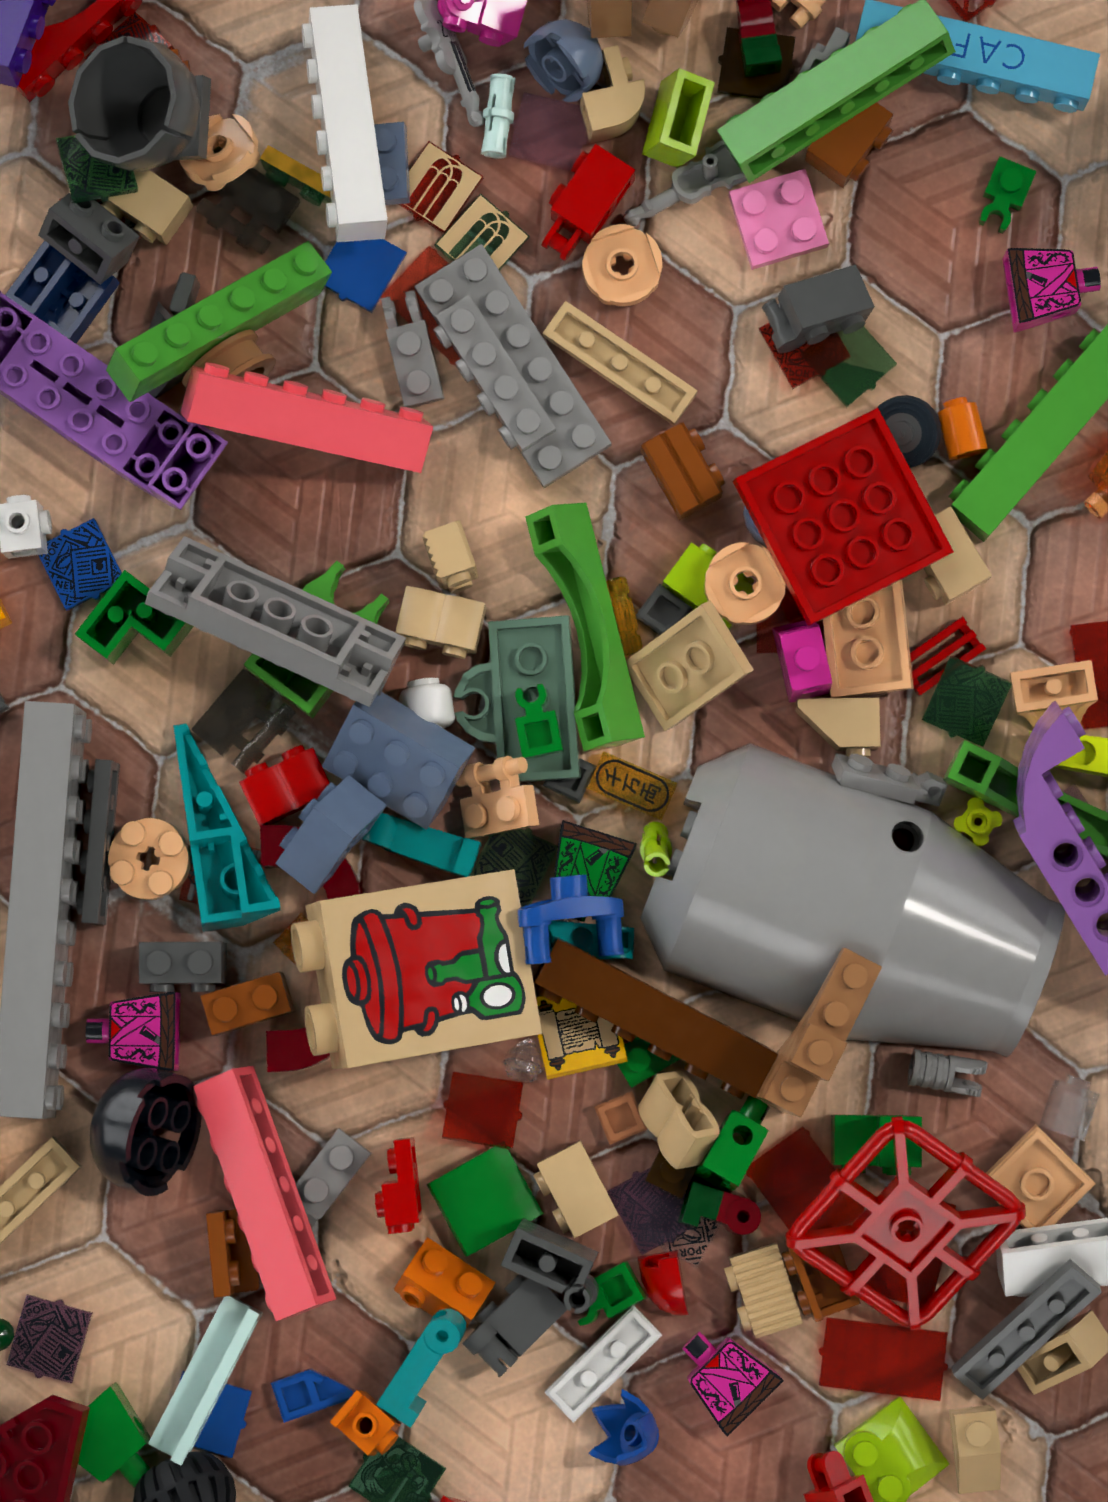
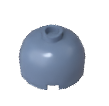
M568 19L548 22L536 30L524 42V48L528 47L530 53L525 58L526 65L534 79L551 95L555 92V89L561 94L566 95L562 99L563 101L576 102L580 100L582 93L588 92L601 76L604 59L598 38H591L590 29L580 23Z

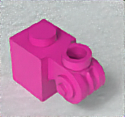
M438 0L437 8L439 14L444 19L442 25L446 29L463 33L468 29V32L478 35V39L482 43L500 47L517 38L527 0H476V2L474 0Z

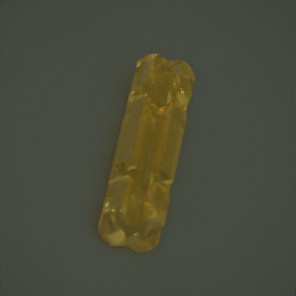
M626 577L611 578L606 583L610 598H612L611 603L619 635H621L624 655L631 656L642 649L643 645L641 636L636 633L639 628L631 597L628 598L627 595L630 592Z

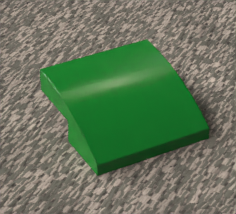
M504 1141L426 1184L465 1257L516 1230L523 1218L532 1221L543 1214Z

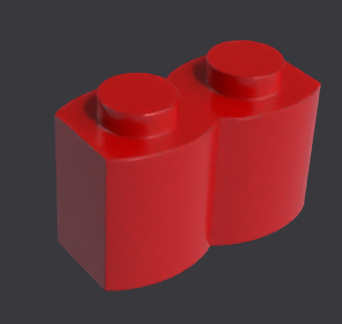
M303 745L296 746L281 754L283 761L268 767L267 763L263 762L244 772L246 778L239 783L259 826L274 824L303 810L313 798L317 800L323 790L330 784L313 747L305 750Z

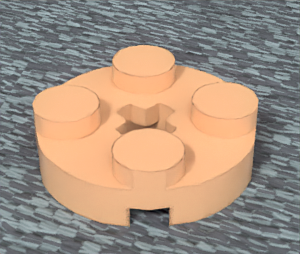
M220 114L209 116L207 159L179 160L187 176L193 182L205 185L209 191L222 189L227 183L240 177L248 169L255 167L260 160L257 136L249 122L240 115L232 114L234 119H222ZM219 146L222 148V150L218 153H214L213 151L215 148Z
M627 224L612 225L596 233L591 243L587 246L582 260L583 277L589 290L603 304L616 306L635 305L648 298L658 287L662 272L661 251L656 241L649 234H644L641 230L634 229V226ZM623 256L625 261L632 260L634 266L629 268L626 275L614 272L611 268L616 264V257Z
M739 542L723 548L713 557L705 574L704 591L707 601L711 600L721 618L733 625H753L768 619L777 611L785 595L786 583L767 548ZM743 573L746 578L753 576L756 579V583L752 585L753 593L747 595L746 592H738L734 586L738 583L737 575Z
M143 818L128 822L116 834L110 846L108 865L111 879L124 892L133 897L144 900L163 898V896L177 890L187 879L192 860L189 846L181 835L182 833L175 826L163 820ZM149 848H155L154 855L160 857V862L158 865H151L149 871L144 870V863L140 861L141 853H147Z

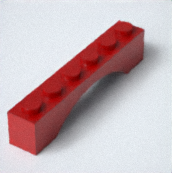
M97 0L84 11L62 22L45 26L41 39H36L31 51L32 62L30 69L26 74H22L16 89L29 102L36 96L42 97L53 88L55 79L65 69L69 71L75 68L82 61L84 52L94 42L96 44L103 42L111 34L113 25L122 16L128 17L140 7L142 0Z

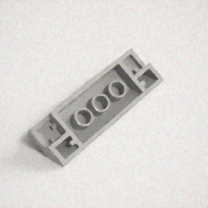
M185 536L168 557L165 570L148 591L145 601L146 605L166 615L175 617L203 632L212 634L240 649L249 651L277 666L286 668L316 684L323 685L368 707L371 706L377 695L380 696L406 640V637Z

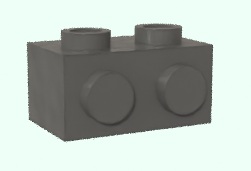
M76 187L49 208L38 236L101 285L128 263L140 236L88 194L78 189L75 196H73L77 189Z
M139 942V983L150 985V992H174V984H191V992H214L215 984H227V943Z

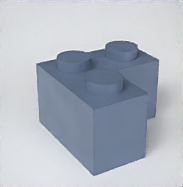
M350 775L337 786L331 782L317 800L313 798L299 815V818L303 821L299 829L293 827L279 845L284 851L275 864L315 894L334 875L350 850L370 831L387 805Z

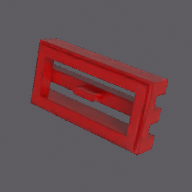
M963 616L910 653L912 663L957 630H960L963 634L961 638L912 671L913 686L918 696H921L942 681L943 676L948 675L962 663L965 665L986 650L983 643H980L973 629L969 628L968 622ZM969 642L973 648L972 650L957 659L958 662L948 670H946V667L921 685L917 679L919 676Z

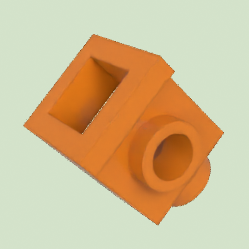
M356 1390L330 1423L342 1431L368 1456H375L378 1452L383 1455L398 1439L399 1435L395 1431L400 1427L401 1423L376 1405L377 1401L366 1391ZM366 1417L371 1419L373 1424L372 1430L367 1434L363 1433L360 1429V1422Z

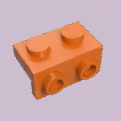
M427 1237L397 1282L394 1290L400 1294L405 1303L414 1308H421L431 1316H434L439 1310L444 1308L458 1311L464 1317L467 1328L496 1282Z

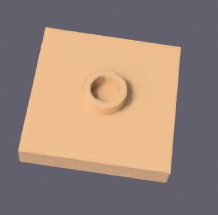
M1037 1124L986 1172V1174L1012 1191L1025 1204L1026 1217L1020 1222L1023 1228L1055 1225L1096 1184Z

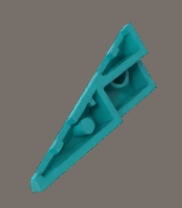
M173 725L202 931L244 926L280 911V901L273 892L265 872L249 846L241 826L220 786H218L208 763L203 754H201L188 725Z

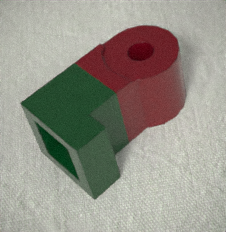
M737 0L738 35L745 77L780 73L782 56L780 45H778L771 1Z
M691 1182L688 1185L677 1223L698 1227L700 1218L722 1224L728 1232L734 1235H746L758 1228L761 1222V1212L756 1203L747 1198Z

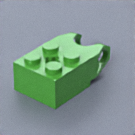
M336 561L325 574L308 583L302 590L335 605L334 593L338 587L339 579L345 571L344 565ZM380 594L374 602L366 605L362 610L354 612V614L378 624L379 617L390 601L383 594ZM253 653L244 663L249 672L312 719L334 692L323 685L316 684Z

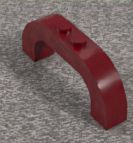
M260 825L261 866L263 868H280L275 864L284 851L279 845L289 831L296 826ZM345 857L334 875L323 885L327 899L362 894L358 877L352 865ZM306 1027L295 1030L266 1031L267 1072L298 1071L318 1065L330 1058V1053L317 1056L312 1054L308 1043Z

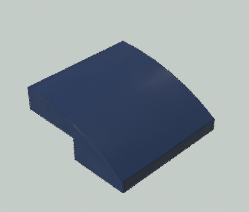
M44 240L5 295L77 344L120 282L112 275L100 285Z

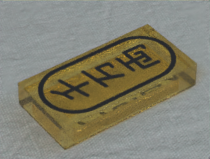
M603 751L587 790L662 822L678 783Z

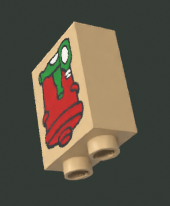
M514 869L321 900L305 905L308 921L293 923L291 926V941L296 966L300 973L316 971L321 1004L305 1007V1027L308 1043L314 1056L330 1053L332 1069L352 1068L542 1034L531 964L525 963L523 927H519L517 910L521 908Z

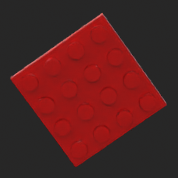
M879 408L829 431L732 481L808 627L954 552Z

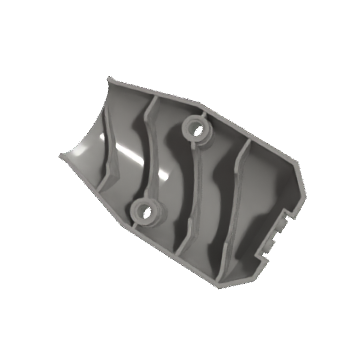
M751 743L697 766L683 805L698 810L697 813L689 811L680 834L681 837L687 839L683 851L675 849L671 858L670 865L668 866L669 871L666 875L672 876V881L661 877L655 878L640 917L664 971L800 1022L824 983L841 949L847 948L882 966V969L846 1040L992 1051L1005 1057L1011 1055L1030 1021L1055 956L1065 917V909L1061 903L1045 897L932 811L913 804L840 786L834 774ZM894 831H904L909 835L911 846L907 852L897 848L892 839Z

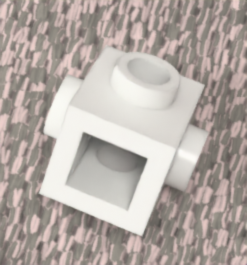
M16 495L6 498L7 503L0 504L1 553L8 559L48 554L46 534H52L49 510H43V506L37 500H31L29 495Z

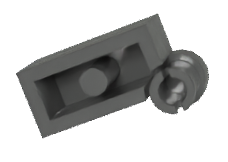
M852 265L785 285L778 295L779 304H777L776 299H772L762 306V310L765 312L774 332L772 340L777 352L787 353L801 347L806 341L807 344L812 345L825 340L830 334L843 331L844 334H849L861 329L866 324L865 321L875 306L857 266Z
M523 1218L514 1233L501 1266L560 1293L564 1291V1305L569 1311L571 1308H574V1313L576 1314L586 1311L588 1307L593 1305L598 1296V1283L589 1273L599 1252Z
M520 1274L504 1288L509 1295L498 1306L491 1301L475 1317L480 1324L462 1343L473 1355L477 1353L497 1373L498 1377H501L508 1369L499 1358L511 1367L518 1360V1356L520 1357L568 1310L564 1305V1301L553 1289Z

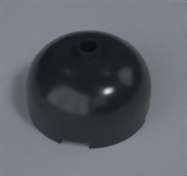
M140 1068L120 1076L105 1090L93 1113L90 1126V1148L95 1164L111 1183L141 1195L156 1196L168 1190L167 1182L178 1169L186 1170L198 1142L202 1115L195 1106L192 1093L194 1090L193 1086L195 1085L189 1078L158 1068ZM162 1128L175 1133L181 1132L177 1143L176 1141L153 1135L154 1130Z

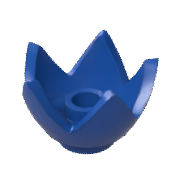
M622 1389L621 1397L625 1404L604 1405L592 1409L595 1418L608 1438L600 1445L594 1447L589 1454L604 1462L626 1466L644 1459L654 1451L659 1441V1429L652 1412L645 1403Z

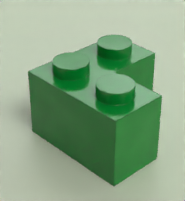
M124 570L76 631L75 635L114 665L138 633L171 657L194 626L146 605L145 601L150 588Z
M831 1115V1164L841 1165L842 1169L880 1127L891 1122V1117L902 1116L903 1120L911 1121L922 1127V1117L914 1115ZM906 1138L908 1175H911V1167H922V1148ZM893 1139L868 1166L882 1167L883 1174L896 1175ZM866 1168L860 1174L866 1173Z

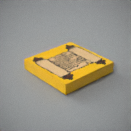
M544 996L536 997L542 1034H538V1040L547 1080L628 1062L623 1038L611 1032L614 1024L601 1017L594 1023L574 1012L577 1005L562 998L560 1004H557Z

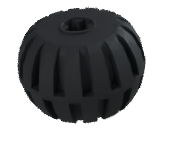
M203 1451L188 1452L187 1458L181 1466L170 1459H166L142 1475L136 1484L133 1502H236L235 1482L224 1463L214 1455Z

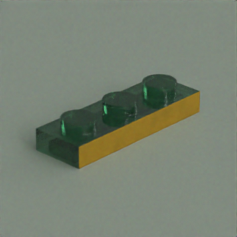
M267 145L260 160L263 169L266 170L265 176L282 187L289 183L300 189L299 195L316 206H320L322 202L325 204L332 203L330 191H323L321 174Z

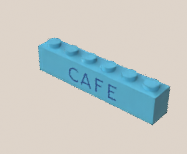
M865 0L855 41L861 38L870 28L880 26L897 15L903 7L874 0ZM938 16L949 32L956 52L923 72L924 74L937 76L938 81L948 85H959L960 82L975 85L978 91L986 94H998L999 91L1013 94L1015 99L1024 103H1037L1038 101L1054 104L1053 107L1062 112L1084 111L1090 99L1100 53Z

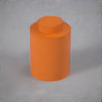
M959 397L944 402V409L939 411L937 415L940 420L949 460L966 459L988 451L977 403L968 402L967 397Z

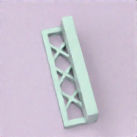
M225 1296L149 1440V1445L172 1456L170 1460L181 1466L188 1452H191L263 1312L232 1296Z

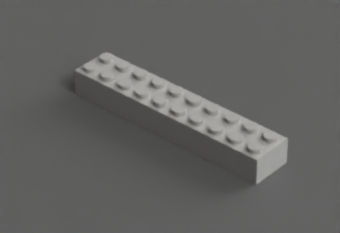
M25 701L0 1009L1 1117L56 1118V1110H62L64 1102V1086L58 1085L59 1069H65L67 1045L61 1044L62 1028H68L70 1022V1004L64 1003L65 988L72 986L74 973L73 963L68 962L69 946L75 945L77 934L76 922L71 921L72 905H77V897L80 891L79 881H74L75 864L80 865L83 851L82 840H77L78 824H84L86 801L80 800L81 783L87 784L89 774V760L83 759L84 743H90L92 737V720L86 719L87 713L75 704Z

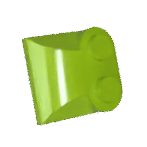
M900 1395L834 1444L855 1476L864 1475L874 1502H906L911 1494L950 1465Z

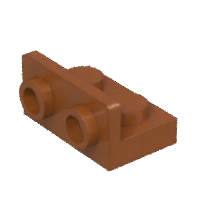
M236 1209L213 1211L206 1214L214 1298L231 1296L239 1292L257 1291L260 1288L259 1273L252 1264V1253L245 1233L239 1227Z

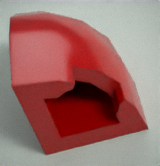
M678 1250L637 1256L641 1281L651 1301L660 1310L672 1315H689Z

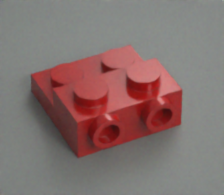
M414 1137L396 1139L393 1141L394 1148L387 1149L389 1174H397L398 1180L384 1182L381 1184L382 1191L375 1193L377 1218L385 1217L388 1234L411 1232L415 1229L414 1223H419L423 1219Z

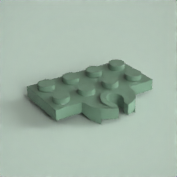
M570 616L488 622L491 662L475 665L462 674L463 677L457 685L453 696L455 699L464 700L471 694H480L485 699V708L480 714L475 716L468 715L463 711L456 712L457 721L466 733L481 742L495 743L497 758L511 756L512 758L522 757L515 718L526 716V712L517 703L515 692L517 688H522L524 699L527 702H534L539 696L537 684L542 683L548 694V699L543 709L544 712L556 711L564 752L526 759L528 769L525 773L518 774L519 782L581 778L578 727L574 715L576 697Z

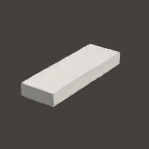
M635 1306L630 1307L545 1390V1394L574 1423L662 1334Z

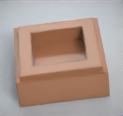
M632 1091L594 1106L610 1145L647 1130L640 1117L638 1104Z

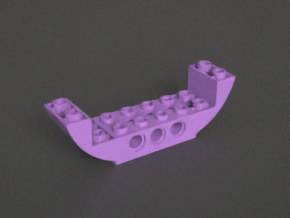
M0 291V394L126 481L131 482L167 505L181 510L228 442L204 425L187 422L184 417L149 393L129 402L107 373L108 365Z
M1054 701L1036 722L1025 744L1018 767L1016 790L1019 817L1014 819L1013 823L1026 848L1106 976L1108 975V919L1105 921L1097 920L1101 915L1108 913V872L1103 874L1101 868L1107 864L1091 837L1088 836L1083 840L1079 834L1085 831V828L1070 803L1066 802L1061 805L1058 801V798L1064 794L1050 772L1051 768L1085 749L1079 738L1086 733L1070 707L1068 706L1061 710L1058 703ZM1070 843L1066 851L1061 853L1054 852L1059 844ZM1091 878V881L1086 886L1076 887V884L1081 879Z

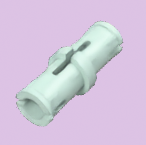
M496 73L490 75L489 100L487 108L483 109L482 116L485 118V132L481 154L485 157L502 159L507 154L509 126L514 121V113L511 109L516 81L515 77L512 78L513 76L508 74Z

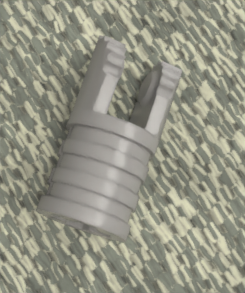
M914 1049L908 1070V1086L915 1087L917 1085L922 1088L929 1087L934 1090L940 1089L944 1092L980 1097L982 1092L980 1084L970 1080L955 1078L954 1075L955 1072L983 1075L986 1073L988 1063L983 1060L953 1055L945 1056L939 1053L933 1054L932 1052H921V1050Z

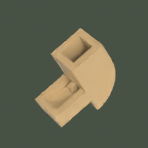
M618 45L603 48L602 50L604 59L602 72L606 88L582 93L580 110L590 144L612 139L626 133L636 123L642 109L645 97L644 79L632 81L633 75L628 57H621Z

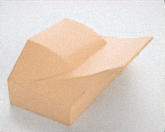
M1091 660L1010 672L1009 674L1016 714L1025 717L1033 728L1054 701L1058 703L1061 710L1069 706L1079 723H1081L1088 707L1098 701Z

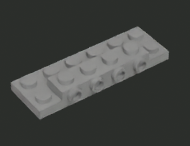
M482 244L414 286L415 291L438 325L433 329L438 340L445 349L452 346L459 357L455 365L467 383L474 380L481 391L476 396L488 416L496 414L503 425L498 429L503 440L510 449L517 446L543 488L548 487L611 447V441Z

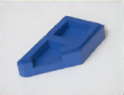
M312 1368L271 1382L284 1423L348 1401L355 1392L354 1389Z

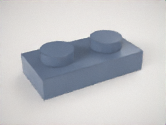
M404 122L374 124L385 205L410 203L407 127Z

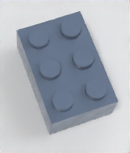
M381 692L380 696H376L370 707L357 701L353 704L322 768L342 780L350 775L383 801L387 807L427 830L445 806L475 747L435 723L422 719L410 708Z

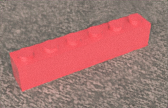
M206 362L204 368L192 366L180 412L187 422L413 472H422L433 426L423 418L424 413L421 411L400 407L399 412L384 409V403L368 398H362L360 404L346 401L347 395L328 389H323L322 395L307 392L308 386L294 381L285 380L283 386L268 383L269 377L246 371L244 377L229 374V368L215 363Z
M254 1066L232 1068L193 1086L197 1096V1108L204 1117L208 1127L212 1150L218 1156L221 1164L225 1187L234 1201L238 1213L239 1227L247 1238L252 1253V1264L260 1275L266 1292V1304L270 1311L273 1312L275 1321L300 1315L336 1300Z

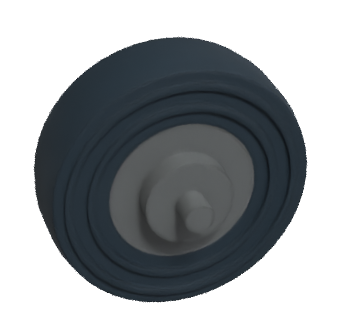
M902 395L890 398L877 407L910 468L923 464L933 456L940 443L941 424L938 415L927 402L914 396Z

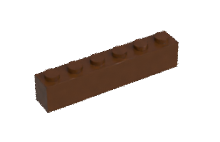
M555 937L550 946L551 962L541 963L533 979L534 983L540 985L537 993L557 1004H560L562 998L576 1004L577 1007L574 1012L594 1023L597 1022L599 1017L614 1024L611 1032L630 1042H633L635 1036L649 1042L650 1045L647 1050L664 1060L669 1061L672 1055L687 1062L684 1070L703 1080H706L709 1074L722 1080L723 1083L720 1088L739 1099H742L745 1093L754 1098L757 1096L778 1055L776 1051L563 939Z

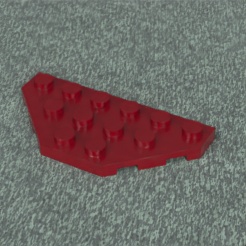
M51 1395L0 1425V1502H70L90 1407Z

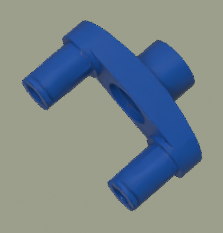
M587 875L551 877V899L535 902L517 910L519 927H523L526 964L551 962L548 925L552 924V920L592 916V920H596L598 956L624 954L621 917H625L623 899L588 896Z

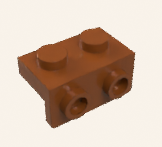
M830 1224L819 1229L832 1228V1225ZM839 1245L815 1247L848 1270ZM787 1247L788 1251L781 1253L789 1277L797 1274L802 1290L795 1292L804 1316L811 1314L813 1320L819 1322L824 1320L823 1317L861 1304L858 1297L855 1295L849 1297L840 1290L839 1284L802 1260L791 1248Z

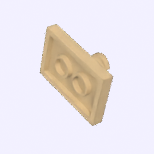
M711 600L698 606L626 660L630 677L664 731L678 725L754 670Z

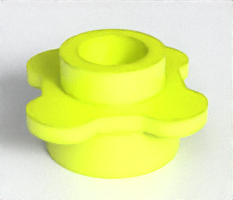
M975 797L967 802V809L962 816L955 818L954 828L958 832H963L966 836L972 838L975 845L984 846L989 842V835L992 830L1001 826L1003 819L1000 812L991 811L984 806L982 799ZM976 818L982 820L980 826L975 825L974 820Z

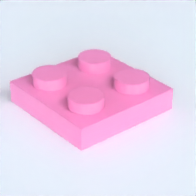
M806 169L729 191L728 196L752 270L828 248V238Z

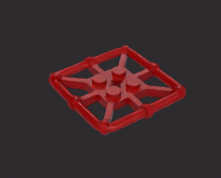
M902 1116L891 1117V1122L880 1127L842 1169L836 1168L830 1175L831 1181L796 1218L790 1230L786 1232L785 1237L787 1247L791 1248L802 1260L839 1284L840 1290L849 1297L855 1295L894 1323L903 1327H909V1330L913 1331L920 1330L921 1325L934 1318L968 1280L974 1281L981 1274L980 1267L1009 1238L1021 1220L1026 1217L1025 1204L1012 1191L976 1167L970 1156L964 1152H955L919 1125L903 1120ZM906 1138L948 1166V1170L929 1190L908 1175ZM893 1139L896 1177L876 1197L854 1180ZM964 1178L1000 1203L1001 1206L957 1211L944 1202L943 1199ZM843 1192L866 1208L852 1225L809 1230ZM905 1220L913 1221L915 1227L913 1231L905 1229L901 1233L897 1232L899 1223ZM998 1224L968 1257L961 1256L946 1246L961 1229ZM855 1242L870 1254L855 1270L848 1271L815 1247ZM937 1257L955 1271L919 1308L917 1276ZM884 1263L904 1276L906 1310L867 1284L869 1279Z

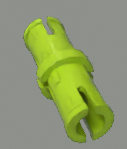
M653 821L648 823L643 829L640 855L644 860L645 871L653 877H660L669 871L668 865H670V857L672 855V843L667 836V827L663 823Z

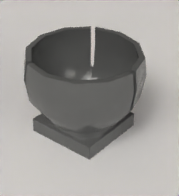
M132 36L119 37L97 46L76 72L68 101L72 132L76 133L75 137L93 158L101 163L128 171H147L171 163L173 160L207 159L211 78L204 75L194 76L178 55L163 44Z

